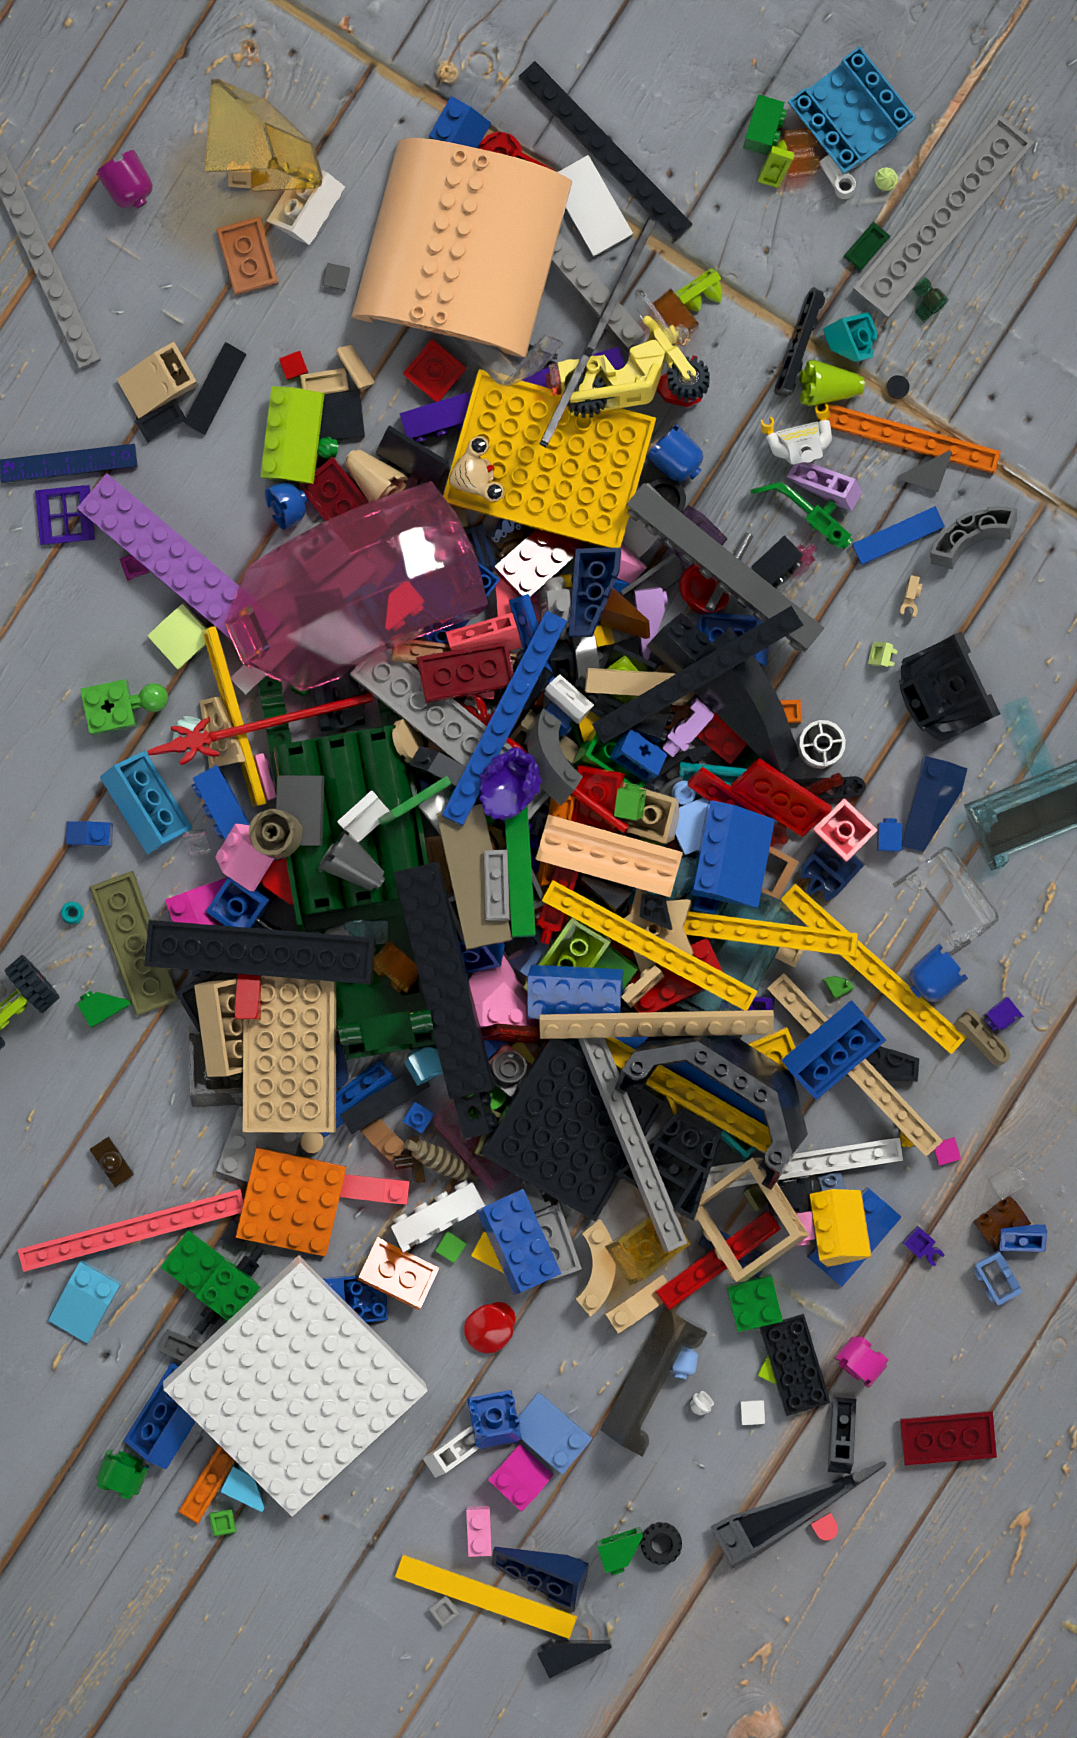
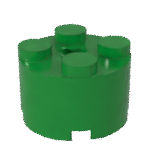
M107 1450L96 1476L97 1486L103 1490H114L118 1492L120 1497L125 1499H131L132 1495H138L148 1473L149 1465L147 1464L144 1467L142 1465L143 1460L132 1454L119 1451L118 1455L112 1454L113 1450Z

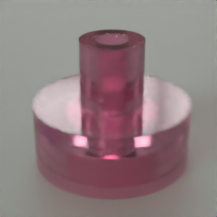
M810 543L806 548L801 544L797 546L798 550L803 554L801 561L809 567L816 561L812 554L817 548L813 543Z

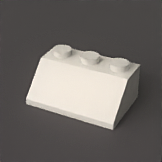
M302 163L268 217L267 222L294 239L310 245L323 222L328 218L334 204L340 198L345 186L329 173Z

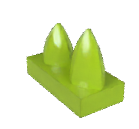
M783 139L778 142L776 147L772 146L758 175L757 182L779 189L794 157V152L787 151V146Z
M710 268L673 294L686 308L700 312L702 305L701 292L710 300L721 303L722 288L719 282L721 277L716 270Z

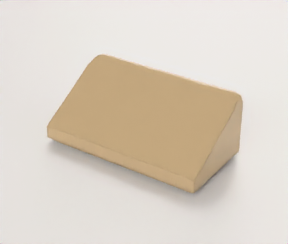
M352 345L336 349L338 357L358 390L362 392L374 384L373 378Z

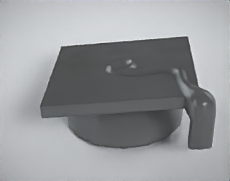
M507 1043L489 1061L494 1084L510 1098L515 1094L532 1065Z

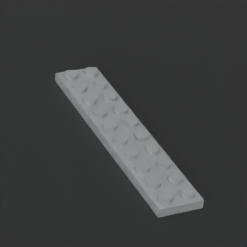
M998 114L852 290L888 319L1031 148L1034 142Z
M379 640L351 672L350 676L402 719H405L407 723L451 759L467 767L487 726L453 698L425 703L419 671L408 662L391 661L392 649ZM506 743L500 754L513 747ZM541 785L539 787L540 792L536 793L533 801L527 805L528 822L550 797Z

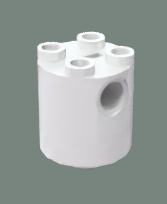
M827 720L812 722L800 733L797 740L799 757L805 765L812 768H827L841 758L845 750L846 739L843 731L837 724ZM827 743V746L818 747L817 744Z

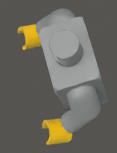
M573 574L549 578L545 583L546 589L537 591L540 620H542L546 611L567 620L559 640L566 639L568 645H571L569 632L566 629L570 625L571 602L569 589L564 588H573Z

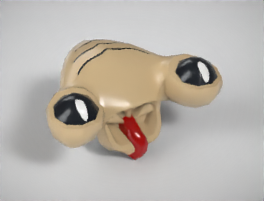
M475 436L469 441L465 454L454 466L449 477V483L459 490L480 495L488 501L497 502L503 498L505 490L500 483H489L494 478L495 467L487 459L480 458L489 449V443L483 436Z

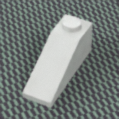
M472 1425L422 1458L435 1478L447 1473L480 1449L476 1447Z

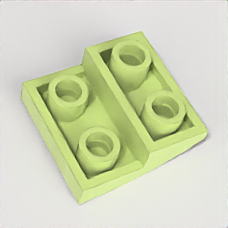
M183 603L147 636L177 669H181L196 653L206 646L202 631L207 628Z

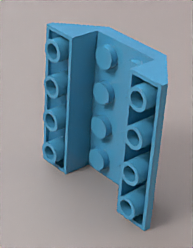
M860 46L844 57L839 66L809 89L805 87L788 101V104L844 174L869 159L895 139L916 119V116Z

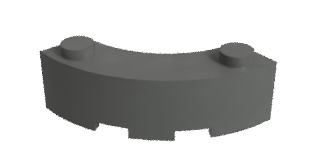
M1000 506L987 507L985 510L971 511L957 518L956 522L946 530L944 529L935 541L930 552L931 564L953 569L959 557L974 544L996 538L1011 540L1017 522V509Z
M543 709L530 724L526 733L525 745H527L528 753L534 756L539 767L542 780L541 787L562 806L576 789L583 776L570 765L561 750L559 728L562 722Z

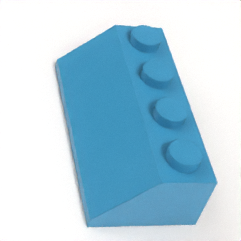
M146 751L115 764L100 776V779L147 855L193 829Z

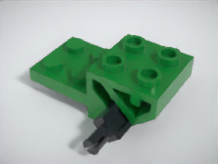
M188 1230L160 1268L195 1293V1297L207 1305L200 1314L203 1319L195 1328L198 1333L203 1335L210 1323L215 1325L221 1316L227 1321L230 1320L261 1288L251 1276L259 1267L256 1262L265 1251L257 1246L249 1257L244 1256L239 1264L236 1265Z

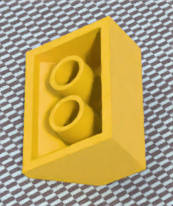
M830 1189L810 1194L820 1261L825 1266L830 1267L872 1258L862 1191Z

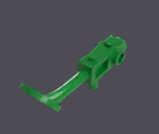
M782 482L750 489L751 494L776 490L790 498L808 514L805 519L810 522L809 525L815 531L816 529L819 530L832 546L835 545L839 549L842 547L845 550L853 541L851 534L830 516L832 511L838 506L832 500L823 509L818 504L813 507L796 491ZM835 531L840 532L839 537L834 536Z

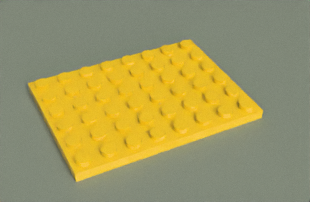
M479 369L449 477L456 463L465 454L469 441L475 436H483L488 440L489 449L480 458L487 459L495 467L494 478L489 483L497 482L502 484L505 490L504 495L497 502L488 501L480 495L453 487L449 483L448 477L442 503L605 548H620L629 519L626 513L628 510L625 509V506L636 493L656 418L622 408L600 411L599 415L594 412V417L590 418L589 414H586V418H582L581 414L578 417L575 415L571 416L569 407L566 406L545 448L539 445V442L562 397V392Z

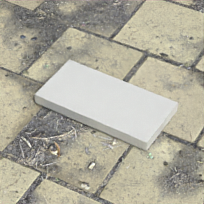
M589 155L557 172L572 180L565 209L593 258L633 236L632 230Z

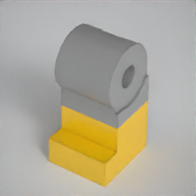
M604 625L597 626L594 632L598 649L638 637Z

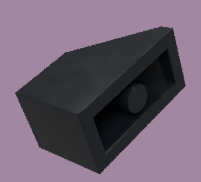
M566 639L558 640L549 657L554 679L561 675L574 686L573 653Z

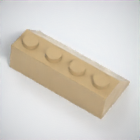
M647 790L643 817L638 820L620 817L619 819L629 826L626 832L667 844L674 840L679 821V801L677 798Z
M237 977L194 985L207 1077L229 1076L243 1072V1019H235Z

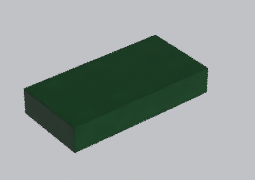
M873 221L843 258L861 272L887 242L890 235Z

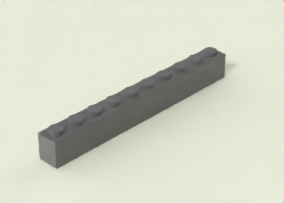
M645 483L626 504L625 509L628 510L626 513L630 518L646 525L644 528L653 536L659 535L664 539L663 544L671 550L676 549L682 554L681 558L690 565L694 563L700 568V574L707 579H714L721 591L726 594L730 592L736 597L735 601L743 608H750L754 612L753 616L763 623L793 605L804 626L785 637L790 640L789 645L796 651L800 652L802 650L806 652L824 630L822 625Z

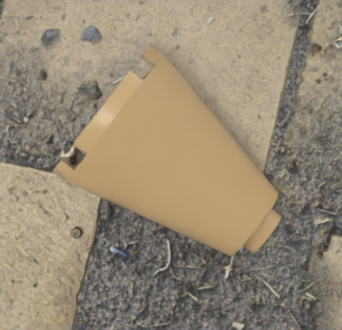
M361 449L353 450L346 456V468L370 505L372 504V508L376 511L384 510L383 505L387 502L390 504L394 503L406 487L404 480L408 481V478L403 473Z

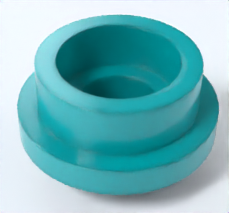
M71 901L63 905L61 917L66 923L77 924L83 919L84 909L79 903ZM74 908L77 914L75 917H70L69 910Z

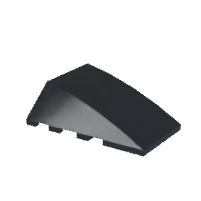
M682 1107L647 1144L674 1211L694 1221L723 1130ZM628 1163L616 1175L639 1189Z

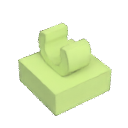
M873 642L868 664L882 667L894 666L895 663L890 661L891 654H897L898 651L893 649V644Z

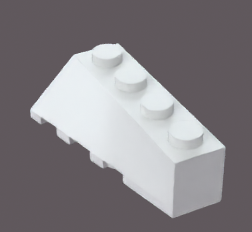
M467 1180L454 1186L456 1191L448 1195L445 1191L434 1197L436 1202L427 1205L425 1202L415 1207L414 1214L407 1217L406 1213L393 1219L395 1224L391 1228L402 1251H407L411 1246L427 1240L433 1234L445 1230L455 1222L465 1219L477 1212L476 1210L486 1206L474 1183L468 1184Z

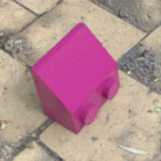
M519 1443L489 1475L488 1481L522 1512L540 1493L553 1474Z

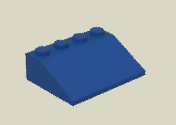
M711 800L706 808L690 895L758 909L775 819L735 805Z

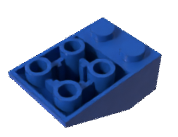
M359 1275L322 1278L365 1322L388 1320L387 1295L357 1280Z

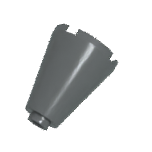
M344 830L337 837L340 841L335 842V844L332 843L323 856L318 868L368 890H372L374 887L378 889L385 880V877H383L384 871L347 830Z

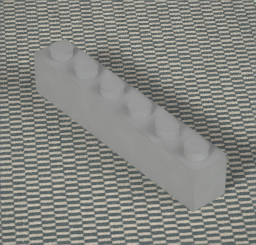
M559 233L551 264L599 319L611 292ZM617 302L606 327L628 353L632 347L645 339L646 333L624 307Z

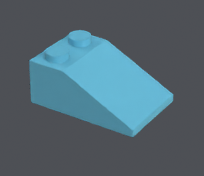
M84 1260L80 1261L48 1321L82 1341L89 1343L123 1283Z

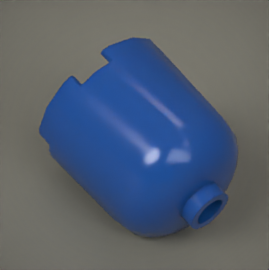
M677 423L670 428V432L665 437L662 436L646 455V458L675 482L685 481L689 477L693 480L702 471L699 466L703 461V451Z
M939 943L910 969L909 973L910 981L913 984L910 989L918 998L923 996L927 1001L931 1002L943 999L968 980L965 974L960 976L958 972H960L961 968L948 952L941 953L940 950L943 947Z

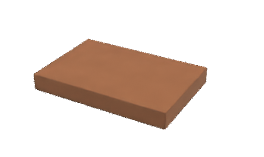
M260 217L216 229L235 296L279 283Z

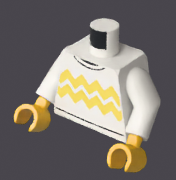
M825 403L826 409L823 412L818 410L817 405L815 406L816 416L820 420L819 423L817 421L777 431L776 433H774V419L772 417H769L770 425H765L761 419L760 429L762 433L768 435L766 438L772 453L776 457L786 459L793 465L802 462L809 463L814 459L823 457V450L832 441L830 421L827 420L830 417L828 405Z

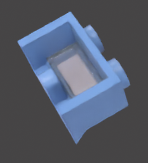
M999 1249L975 1263L976 1269L973 1271L980 1282L984 1281L988 1289L985 1292L991 1302L996 1301L999 1306L1022 1293L1021 1286Z

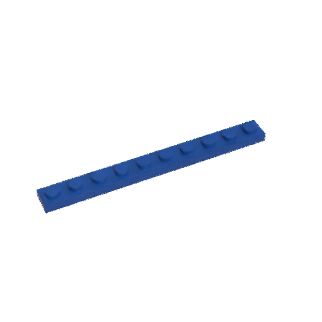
M549 611L545 612L442 814L443 817L464 826L480 794V775L484 774V767L491 764L492 758L500 755L567 624V620Z

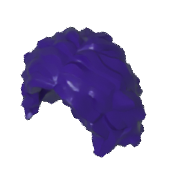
M518 747L511 748L505 753L493 757L492 763L484 767V774L480 775L481 788L479 790L481 796L479 800L482 803L483 812L487 816L491 815L495 820L500 818L504 821L506 818L510 819L520 814L533 801L534 795L540 792L539 787L542 780L534 756L523 752Z

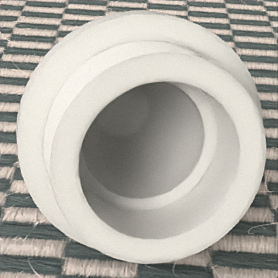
M701 1391L699 1394L695 1393L690 1402L692 1412L697 1415L709 1413L714 1405L712 1398L704 1391Z

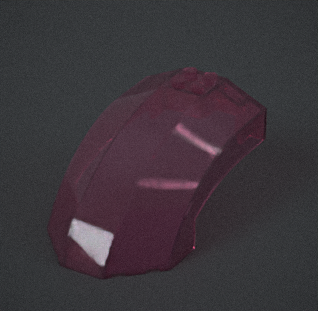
M431 481L380 498L336 516L294 537L249 565L224 624L243 665L257 668L265 672V675L281 682L283 680L294 685V688L305 691L343 677L351 666L381 652L439 629L479 616L488 605L475 552L456 512Z

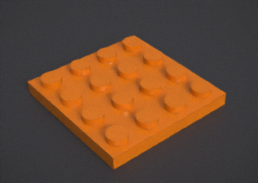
M256 1147L236 1238L326 1257L347 1167Z

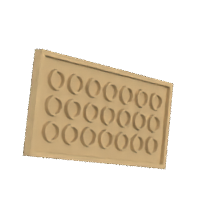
M261 976V1019H243V1132H336V982Z

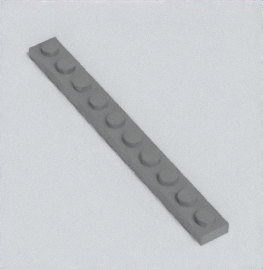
M6 153L1 154L0 196L81 370L101 359Z
M578 1038L664 1252H669L687 1244L628 1094L626 1092L623 1095L614 1089L619 1078V1072L605 1038Z

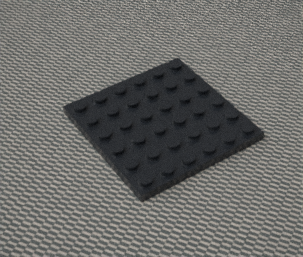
M560 1038L546 1039L479 1154L596 1222L621 1179L616 1173L628 1164V1161L584 1053ZM630 1087L627 1089V1094L642 1132L646 1137L665 1102L644 1089L639 1092L636 1090L637 1088Z

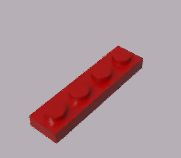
M701 767L688 780V786L709 802L713 800L735 805L772 818L731 791L727 783L705 767Z

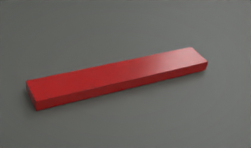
M766 1210L725 1241L738 1261L780 1231L781 1228L770 1215V1212ZM713 1248L655 1290L668 1310L727 1269L724 1261L717 1257L715 1253L716 1248Z

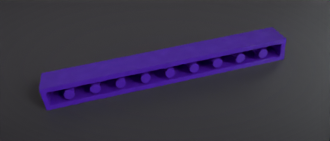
M619 347L591 355H605L615 370H620L625 366ZM558 365L514 378L561 391V387L556 386L554 372H558ZM473 391L400 413L406 436L418 443H422L427 440L426 437L432 435L438 438L449 434L448 431L457 428V431H461Z

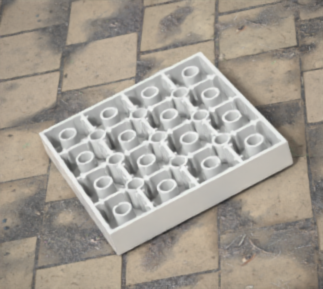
M300 1255L163 1381L164 1391L292 1517L428 1391L426 1383Z

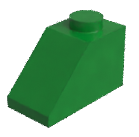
M92 990L80 996L81 1001L77 1003L91 1028L132 1005L131 1000L101 992L93 994Z

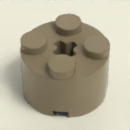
M268 809L258 813L250 823L249 836L251 837L252 845L262 854L277 858L289 857L301 843L303 827L297 818L288 812Z

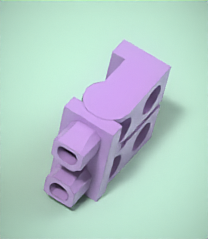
M698 696L691 702L690 708L692 711L686 718L680 719L676 724V728L672 726L668 730V739L664 742L663 749L672 757L680 749L686 751L690 742L714 717V711Z

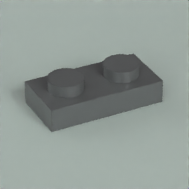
M167 1329L158 1351L184 1362L203 1344Z

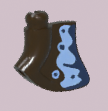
M500 519L497 526L487 535V538L500 550L496 553V558L500 561L530 535L529 526Z

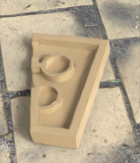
M222 697L200 700L202 720L210 717V722L206 725L205 731L210 733L211 731L215 732L233 727ZM236 736L217 740L209 746V748L218 751L220 756L215 757L208 756L209 769L216 765L223 767L246 761Z

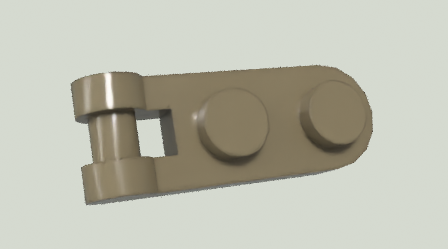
M966 1009L962 1014V1018L955 1022V1029L958 1032L964 1033L992 1064L1001 1066L1010 1058L1008 1047L974 1010Z

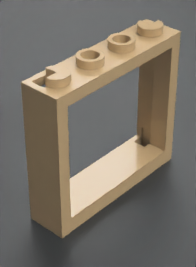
M751 1158L704 1192L695 1220L700 1222L704 1229V1236L716 1248L715 1253L717 1257L724 1261L727 1266L728 1275L736 1282L748 1280L810 1236L777 1182L772 1190L762 1185L765 1179V1172L758 1169L762 1158ZM751 1171L790 1236L742 1269L704 1207V1204Z

